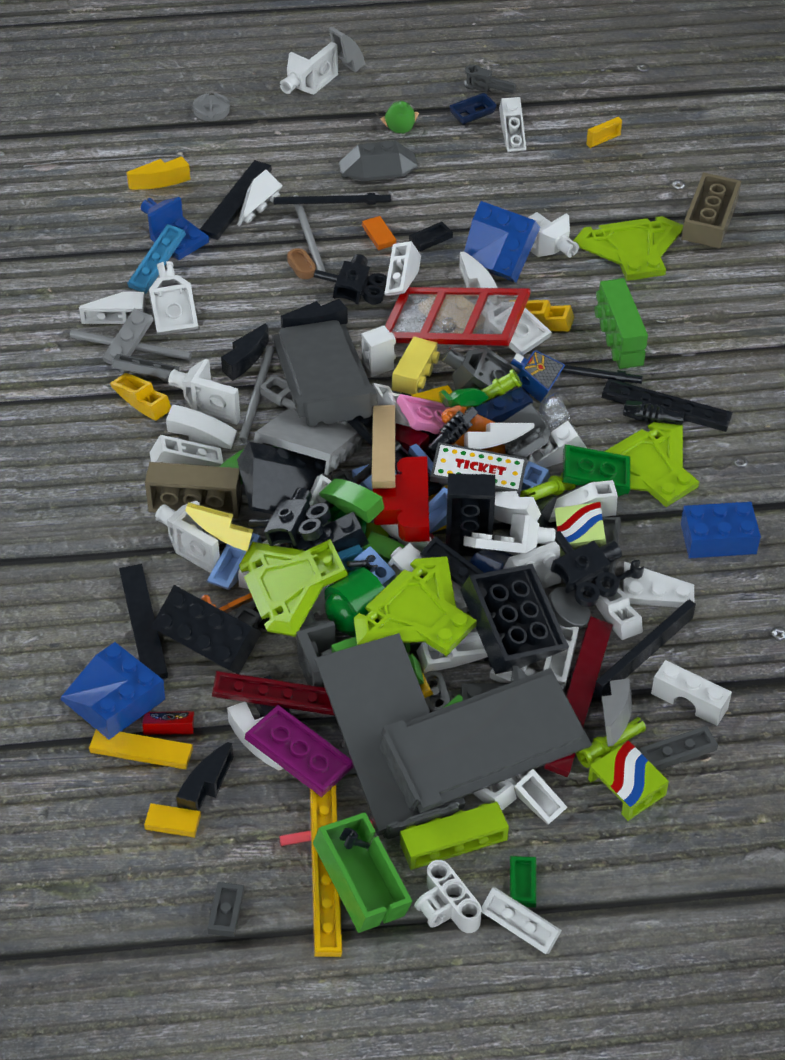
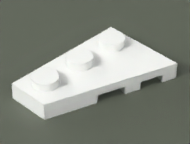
M624 562L623 573L630 570V563ZM644 568L641 578L629 577L623 579V592L629 597L630 604L679 608L689 599L694 602V584Z

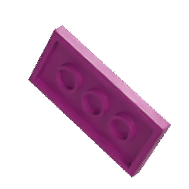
M279 705L245 733V740L320 797H323L354 768L349 757Z

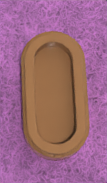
M300 248L290 250L287 254V261L295 274L301 279L313 278L316 265L307 252Z

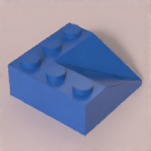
M480 201L471 223L464 252L482 264L490 274L517 283L540 226L536 220Z
M114 642L95 655L61 696V701L110 740L165 700L164 680Z

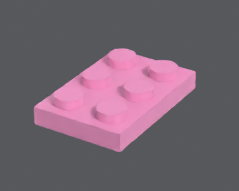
M400 394L396 402L401 408V412L414 430L439 434L440 429L446 424L442 421L441 415L445 409L450 407H445L443 403Z

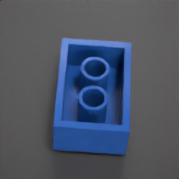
M752 502L687 505L683 507L681 528L688 558L757 554L761 535Z

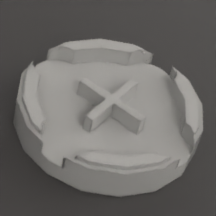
M206 93L194 100L193 112L201 120L217 121L229 114L230 103L224 95L214 93V95L209 96V93Z

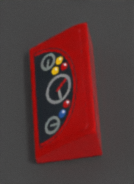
M194 711L147 712L143 718L144 735L193 734L195 713Z

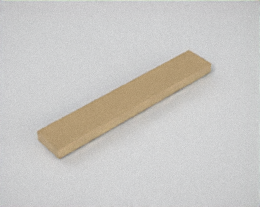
M395 405L373 406V489L395 488Z

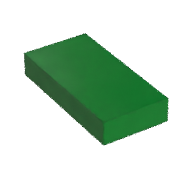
M510 856L509 897L529 908H536V857Z

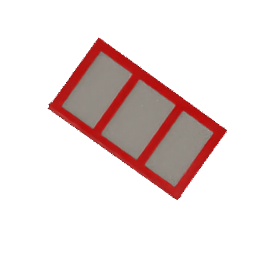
M408 287L405 293L399 295L385 327L394 334L396 343L410 344L413 337L438 342V344L509 346L531 290L530 288Z

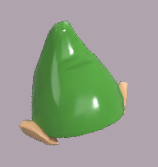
M398 101L389 107L385 116L380 118V120L393 132L404 134L412 129L419 113L414 112L409 103Z

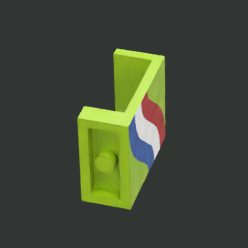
M629 740L622 745L614 746L607 755L602 758H596L590 764L588 780L592 783L599 778L623 802L621 814L627 821L667 794L669 781Z

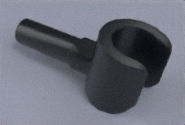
M368 555L365 560L347 562V567H363L370 572H374L378 565L369 564V562H374L376 559L374 555Z
M633 560L630 570L618 575L617 578L619 581L629 577L639 579L643 575L644 566L639 568L640 560Z
M345 828L339 837L341 841H345L344 846L346 849H351L353 845L366 849L370 847L369 842L357 839L358 833L351 828Z

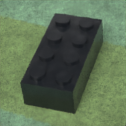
M448 473L446 545L461 556H473L477 552L485 550L464 546V536L472 537V532L492 535L493 538L495 475Z
M176 585L172 587L151 626L155 630L236 674L241 672L262 633Z

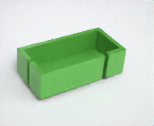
M625 279L600 281L599 290L596 291L598 304L594 310L596 318L600 319L601 331L606 334L607 346L612 349L613 361L617 362L619 369L644 366L648 334Z
M366 812L319 827L313 841V845L358 933L379 926L381 921L385 924L404 917L413 902L379 837H374L376 831ZM345 828L355 830L358 833L357 839L369 842L370 847L368 851L366 848L354 845L351 849H346L344 846L345 841L339 839Z

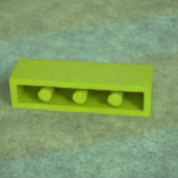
M498 802L484 803L471 810L458 811L445 818H435L422 825L407 827L405 830L400 831V846L410 870L429 865L435 860L449 859L507 841L509 826Z

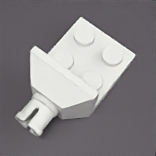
M329 43L309 60L290 52L287 77L280 81L281 90L286 94H290L295 88L313 95L338 75V44Z
M538 212L528 217L536 220L540 226V230L530 250L534 255L542 257L562 251L567 257L571 258L572 255L574 256L577 253L579 245L569 238L570 224L567 213L552 222Z
M166 261L167 271H165L164 262L157 264L159 278L156 279L149 289V299L152 305L157 335L198 329L191 283L174 274L173 262Z
M487 298L481 315L486 319L484 334H502L515 303H506L495 307ZM524 308L509 347L516 354L519 353L523 356L550 338L552 332Z
M204 359L191 367L188 373L179 372L175 369L171 371L168 379L169 386L183 390L184 398L191 409L235 425L239 423L241 418L238 388L211 381L208 359Z
M198 501L191 502L193 504L200 505V502ZM165 504L161 505L155 514L156 521L167 525L175 552L211 573L220 558L218 540L213 535L204 533L202 527L185 511L187 504L181 506L177 511Z
M512 513L510 537L495 535L494 539H492V535L472 532V537L464 536L463 545L481 549L527 553L536 548L538 544L546 545L554 542L555 529L540 527L539 523L529 515Z
M555 541L537 547L527 553L511 556L508 558L503 569L533 563L543 588L561 583V577L550 570L553 560L560 557V546Z

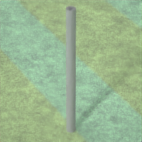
M294 204L316 269L326 272L303 205Z
M77 330L70 331V338L105 345H111L114 337ZM140 342L135 348L137 351L189 361L192 357L191 352Z
M271 346L266 348L239 435L238 440L241 443L247 442L261 396L260 386L266 380L274 353V348Z

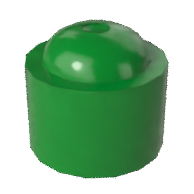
M363 567L354 569L348 573V576L334 582L325 589L324 607L328 620L334 622L335 628L338 631L347 633L353 638L356 637L354 617L358 613L365 616L369 613L365 607L384 589V586L369 570Z

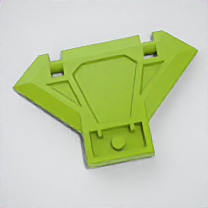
M660 216L655 217L656 221L651 222L646 218L599 225V229L595 230L590 226L584 227L573 241L579 245V248L619 264L626 281L664 276L666 274V268L661 257L681 234L683 225Z
M652 422L648 425L649 432L641 429L604 452L630 456V489L648 491L660 503L668 507L697 489L699 481L683 468V425Z
M331 539L306 551L252 542L239 564L241 572L249 571L244 576V579L261 618H270L264 624L266 630L296 637V632L300 630L322 588L348 576Z
M447 556L416 558L410 563V566L414 568L412 572L404 569L365 607L369 612L366 616L358 613L354 617L357 645L399 633L403 643L425 642L445 656H448L476 627L477 620L456 607Z

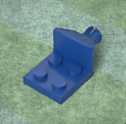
M180 197L163 200L158 204L152 198H147V200L142 202L141 211L148 214L150 239L153 242L157 240L167 224L185 230L186 235L172 254L178 261L209 243V236L183 217Z

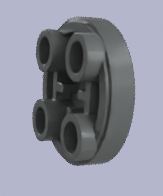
M566 587L555 588L547 598L558 623L564 627H579L580 631L590 620L591 613L589 607H584L577 603L575 591L566 593Z

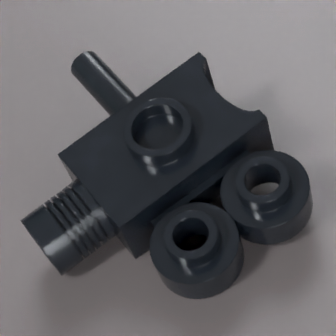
M361 254L354 255L351 262L344 260L339 275L315 270L314 278L335 283L334 299L344 298L355 302V304H359L361 296L371 305L383 302L387 276L384 274L374 273L369 276L370 267L367 266L368 260Z
M297 488L290 500H280L271 518L250 519L249 527L266 528L264 534L270 546L278 543H292L294 546H297L301 538L305 541L319 539L324 531L322 525L326 524L331 518V512L325 503L310 506L311 492L305 488Z
M557 531L555 533V540L565 555L553 560L550 570L562 578L566 585V593L576 589L575 599L578 604L584 607L594 606L599 596H614L619 588V579L616 575L610 573L609 569L611 562L622 557L619 545L615 541H611L599 547L595 541H592L574 550L561 531Z

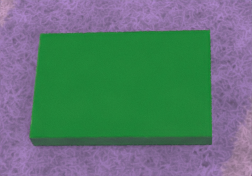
M565 444L563 449L562 482L584 486L591 482L613 480L616 492L629 494L630 456Z

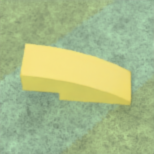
M188 502L185 511L206 532L235 548L248 551L254 529L232 524L233 514Z

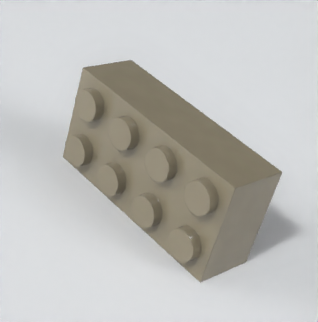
M703 172L684 220L681 240L721 248L739 198L741 181Z
M149 462L145 478L149 512L156 513L163 504L177 511L181 506L188 504V502L198 501L200 506L233 514L234 519L239 518L242 503L239 468Z

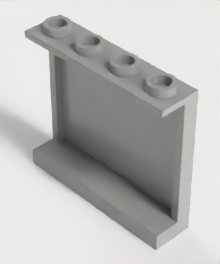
M287 409L255 432L254 443L277 446L325 460L324 474L328 475L360 449L362 437L353 427L341 423L325 424V422L321 421L317 423V426L309 427L305 417L299 418L297 411Z

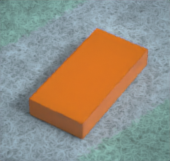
M381 216L362 221V227L378 250L392 247L393 244H396V238Z

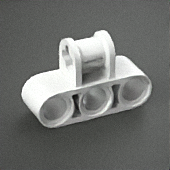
M443 860L432 861L427 867V887L429 891L417 899L414 905L415 908L423 912L428 919V925L432 928L451 918L461 931L465 933L477 931L481 924L480 903L447 862ZM440 875L443 878H435L434 876ZM449 895H457L459 897L452 898ZM471 914L474 917H465L464 915Z

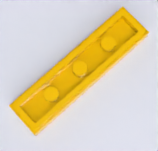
M96 729L89 746L90 753L187 770L193 751V744L119 732L108 740Z

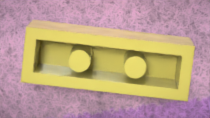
M418 337L412 338L392 373L393 391L412 395L424 388L426 377H430L433 364H437L439 360L438 342Z

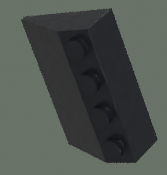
M249 441L237 459L249 508L253 511L273 515L280 500H290L297 488H305L311 491L317 476L322 474L332 481V472L328 475L324 474L325 460L283 448Z
M533 563L470 575L460 589L471 617L477 620L476 629L495 674L512 671L513 666L525 667L569 648Z

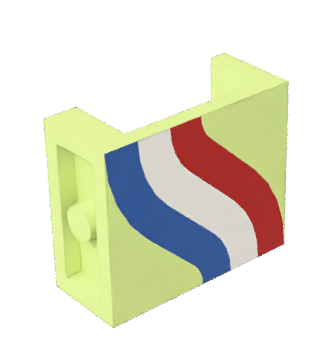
M600 502L555 508L557 531H561L574 550L592 541H595L599 547L606 544ZM560 547V556H563L565 553Z

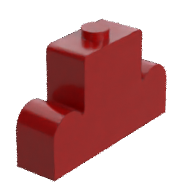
M427 456L405 457L397 462L395 488L373 489L374 493L382 497L384 509L373 519L374 524H398V535L405 542L430 541Z

